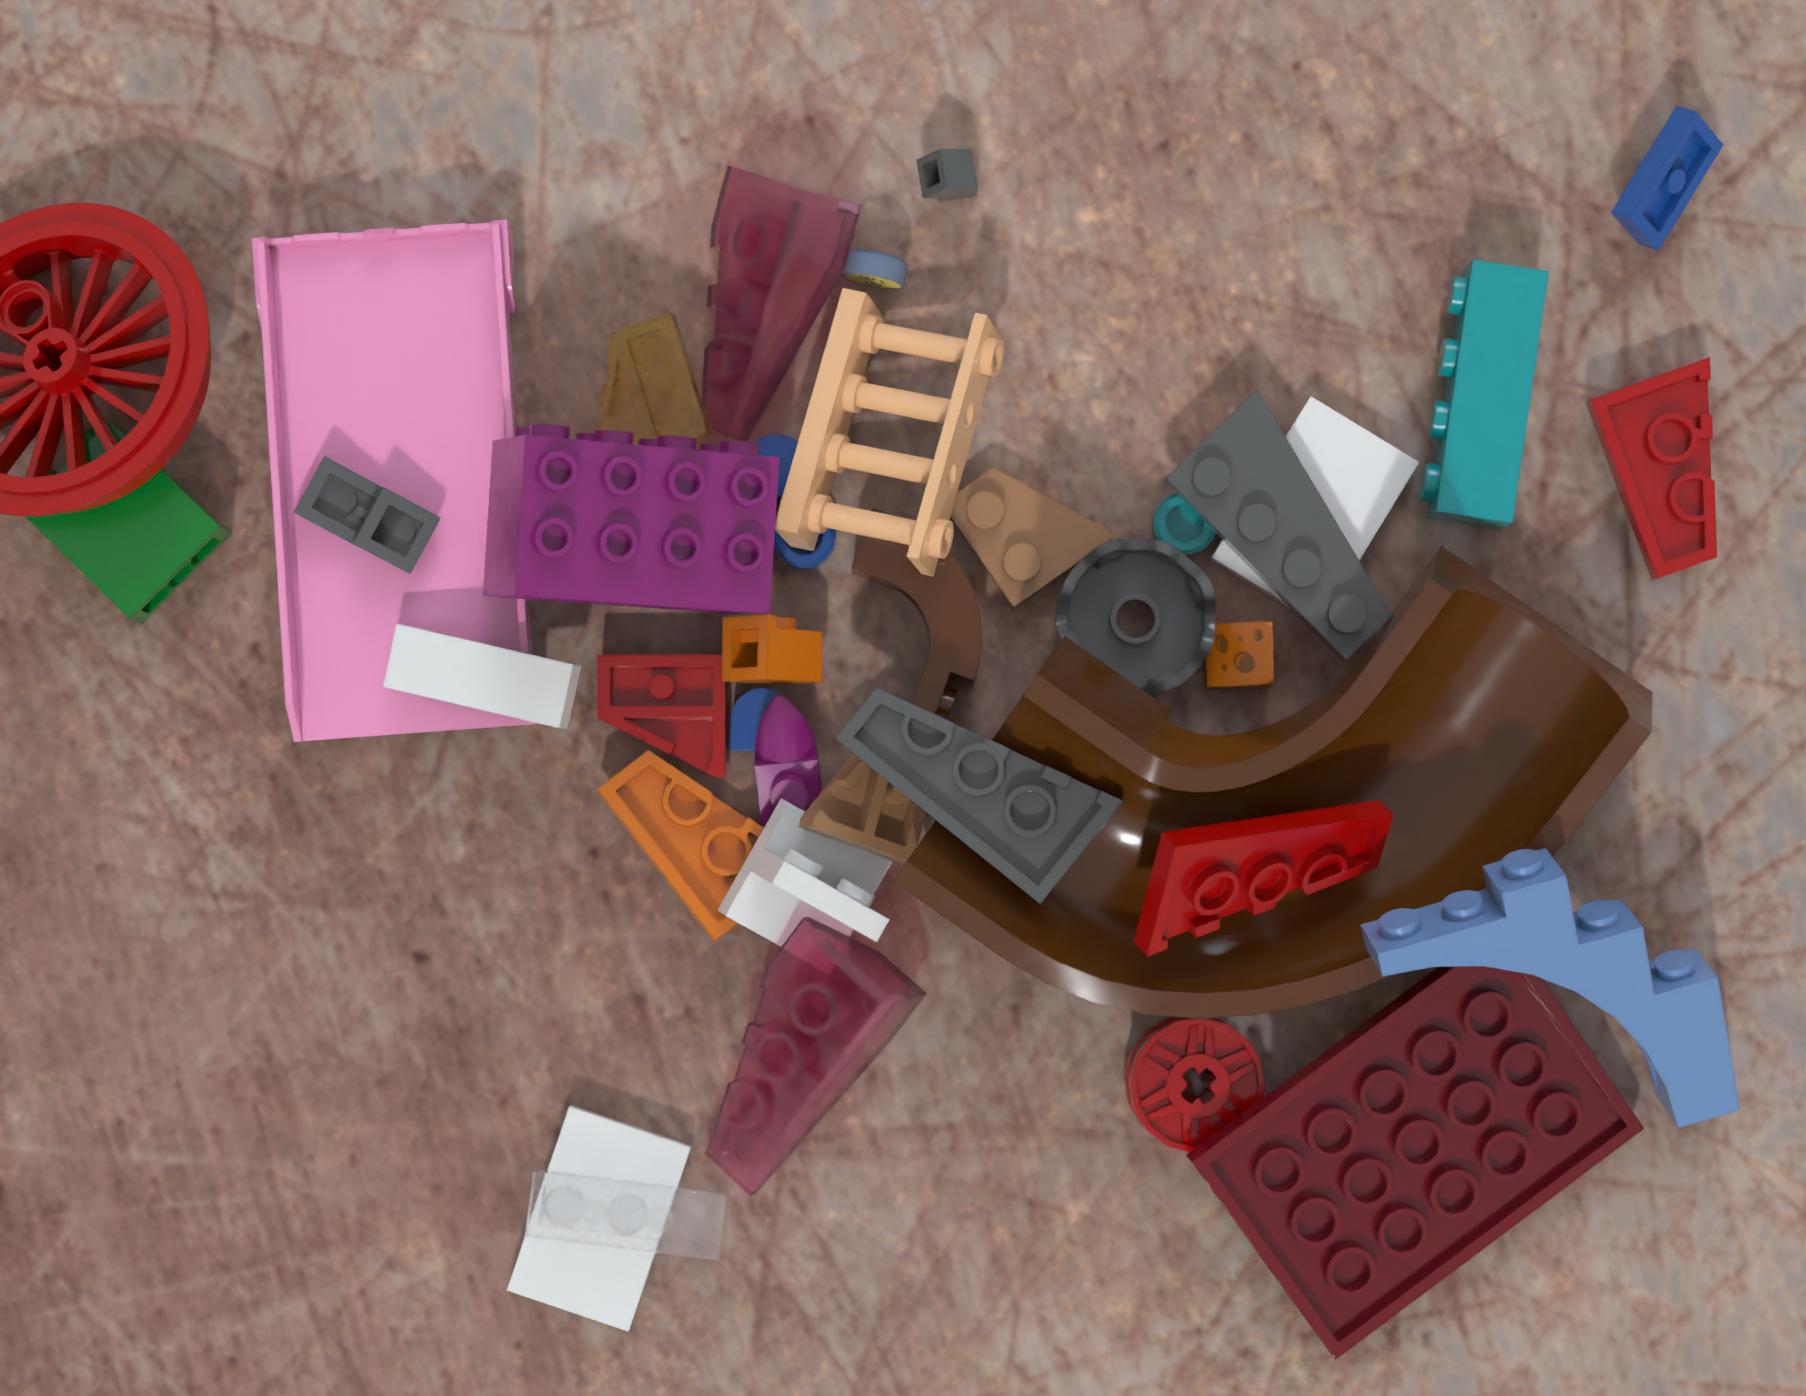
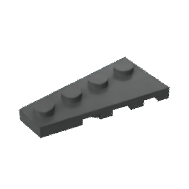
M1257 389L1165 478L1164 481L1343 662L1392 616Z
M878 688L873 691L835 738L1040 904H1042L1123 803V800L1088 786L1062 772L1040 764L1001 744L979 736Z

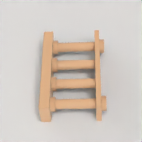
M842 288L777 513L775 531L789 546L810 551L815 550L819 533L824 534L828 528L909 545L907 558L923 575L934 577L938 559H945L952 545L954 526L953 522L950 521V516L989 377H996L1001 369L1004 356V342L1000 339V335L988 315L979 313L974 314L968 339L884 324L881 312L867 292ZM879 349L960 364L951 399L867 383V378L864 375L870 354H876ZM864 408L944 424L934 460L850 443V438L847 434L853 413L858 414ZM845 468L926 484L917 520L833 503L830 494L836 473H842Z

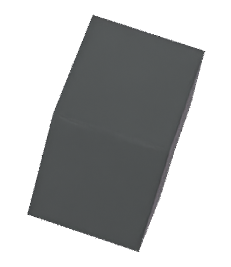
M939 149L916 160L922 198H937L938 202L977 196V182L971 149Z

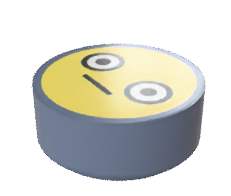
M853 249L846 253L842 277L855 283L877 288L903 289L908 264L904 259L892 254L866 249Z

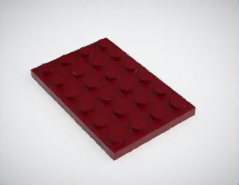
M1486 966L1438 967L1190 1151L1186 1156L1325 1348L1336 1360L1645 1128L1540 977Z

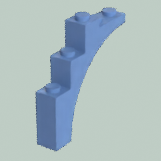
M1546 848L1539 850H1516L1505 855L1501 861L1483 865L1487 889L1477 892L1472 890L1454 892L1445 897L1442 902L1414 910L1408 908L1391 910L1383 914L1378 920L1361 924L1365 948L1382 977L1430 967L1486 966L1531 974L1579 993L1612 1015L1635 1039L1645 1057L1656 1097L1678 1128L1740 1110L1717 975L1695 948L1687 951H1667L1659 954L1654 960L1649 961L1643 926L1622 899L1592 901L1583 905L1579 911L1573 912L1566 875Z

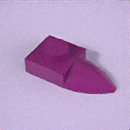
M776 694L766 708L760 720L755 739L754 767L761 825L767 824L781 798L806 812L822 792L818 749L813 732L804 715L784 694Z

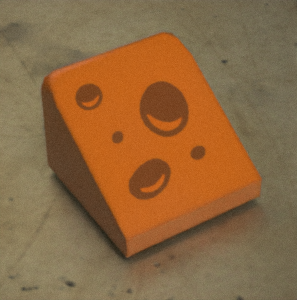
M1253 621L1215 624L1214 642L1205 659L1206 688L1272 686L1274 684L1273 622Z

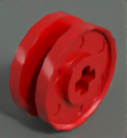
M1167 1016L1150 1026L1130 1049L1123 1075L1126 1100L1138 1122L1168 1147L1186 1152L1195 1149L1262 1099L1266 1090L1262 1062L1250 1041L1229 1024L1217 1018ZM1189 1069H1193L1198 1074L1204 1069L1207 1071L1201 1078L1205 1090L1198 1096L1189 1090L1184 1096L1181 1094L1187 1087V1083L1182 1076Z

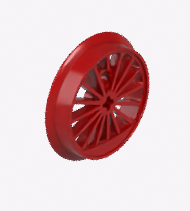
M64 203L34 209L0 223V330L26 347L23 356L0 352V369L21 372L0 378V399L12 396L0 404V431L18 420L0 444V514L46 516L83 511L108 504L134 491L157 474L183 445L201 412L210 380L211 344L208 308L200 280L187 256L164 231L145 218L121 208L96 203ZM92 258L74 316L70 263L76 259ZM120 260L133 264V267L100 309L113 263ZM51 266L53 294L40 283L28 280V278ZM154 278L162 294L120 322L151 279ZM43 307L40 318L31 326L26 327L27 319L31 313ZM169 317L170 335L128 345ZM168 357L163 377L117 370ZM105 384L157 392L143 415L100 385ZM93 394L137 423L119 443L92 398ZM82 409L106 450V453L89 463L86 460ZM64 428L68 471L49 476ZM38 433L26 476L7 475Z

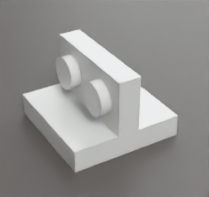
M781 798L717 911L830 973L853 930L877 942L890 919L874 911L870 906L876 897L874 893L892 861L872 852L798 827L800 818L805 811Z

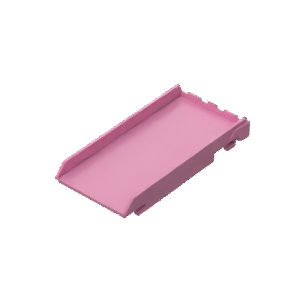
M507 219L477 224L455 223L428 225L409 229H369L364 232L355 233L332 232L293 235V237L252 238L255 298L263 344L285 705L294 742L537 724L531 721L383 687L396 624L532 654L529 599L483 596L492 442L513 437V428L517 427L510 314L515 313L513 284L514 245L512 227ZM324 456L441 518L411 574L293 513Z

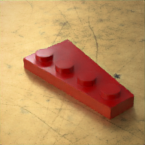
M1380 800L1162 832L1133 942L1148 957L1168 949V938L1190 931L1197 938L1220 929V918L1247 909L1255 916L1276 907V902L1282 899L1286 893L1298 888L1306 895L1374 870L1378 868L1394 814Z

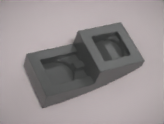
M326 456L320 462L293 512L408 574H411L441 519L439 516L389 489L379 486Z

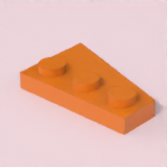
M646 751L597 789V793L714 943L739 924L717 910L764 827L751 818H746L713 796L711 791L651 751Z

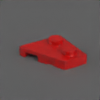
M722 654L598 655L597 718L716 778H727V681H722Z

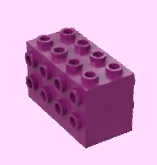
M530 424V427H514L513 437L492 442L483 596L727 614H770L780 457L758 455L759 444L740 441H720V444H700V450H696L697 438L659 435L657 439L640 438L639 445L633 444V432L618 430H594V433H577L576 439H569L570 427L551 424Z

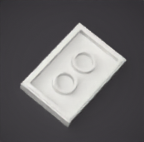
M1310 396L1285 437L1360 560L1419 462ZM1223 540L1220 542L1210 559L1211 561L1287 606Z
M570 1105L507 1291L629 1332L692 1146Z

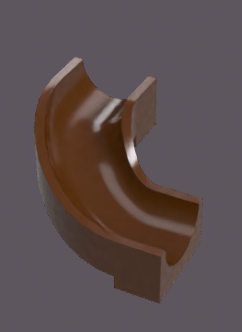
M1440 546L1393 610L1392 616L1382 625L1368 644L1364 656L1340 682L1298 712L1278 722L1252 731L1230 735L1197 734L1175 726L1166 721L1171 712L1169 708L1064 636L1027 687L992 741L1040 764L1062 772L1099 791L1123 800V803L1042 904L1038 903L937 820H935L905 862L893 882L1003 959L1048 985L1094 1003L1147 1015L1187 1018L1250 1016L1306 1006L1358 990L1388 977H1382L1365 948L1361 924L1378 920L1383 914L1391 910L1400 908L1414 910L1442 902L1445 897L1454 892L1463 890L1477 892L1487 889L1482 866L1501 861L1505 855L1513 851L1546 848L1553 857L1651 734L1653 692L1443 546ZM1380 800L1394 814L1378 868L1309 895H1306L1298 888L1286 893L1282 899L1276 902V907L1255 916L1247 909L1220 918V929L1197 938L1190 931L1168 938V949L1148 957L1133 942L1162 832Z

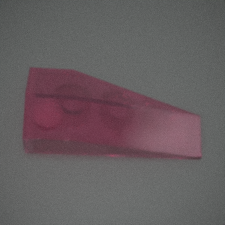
M727 165L711 226L710 248L720 250L718 284L708 285L707 306L716 308L715 339L710 341L704 349L700 424L734 439L748 442L845 268L851 243L855 237L856 225L862 207L861 204L819 190Z
M810 917L802 918L766 967L760 988L764 989L754 1021L747 1024L741 1042L745 1044V1048L734 1081L729 1082L705 1151V1154L750 1196L756 1194L883 1051L927 994L880 951Z

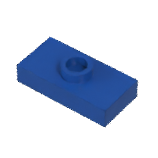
M1678 106L1675 107L1611 211V214L1639 245L1659 251L1724 145L1696 111Z

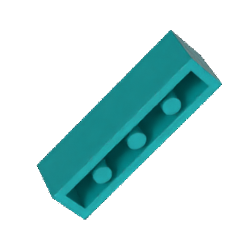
M1472 260L1463 270L1462 277H1452L1447 299V313L1456 315L1453 339H1443L1438 360V376L1447 377L1444 401H1434L1428 431L1429 438L1438 439L1435 463H1426L1424 466L1419 492L1420 501L1429 502L1427 519L1499 530L1513 523L1549 271Z

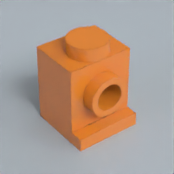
M771 614L723 617L722 681L777 685L822 683V631L797 630L796 618L776 617V615Z

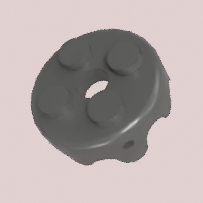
M1113 539L1094 548L1082 558L1068 575L1060 591L1056 607L1057 637L1060 643L1064 636H1066L1150 696L1164 694L1188 680L1201 666L1211 650L1215 637V591L1206 573L1173 545L1160 540ZM1128 602H1139L1149 608L1153 616V625L1148 634L1133 638L1125 635L1119 629L1117 613L1122 605Z

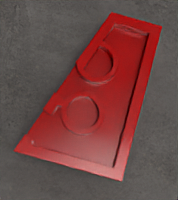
M1710 357L1586 402L1652 581L1717 557L1715 480L1711 479L1710 454L1713 423L1712 414H1709L1708 381L1711 380Z

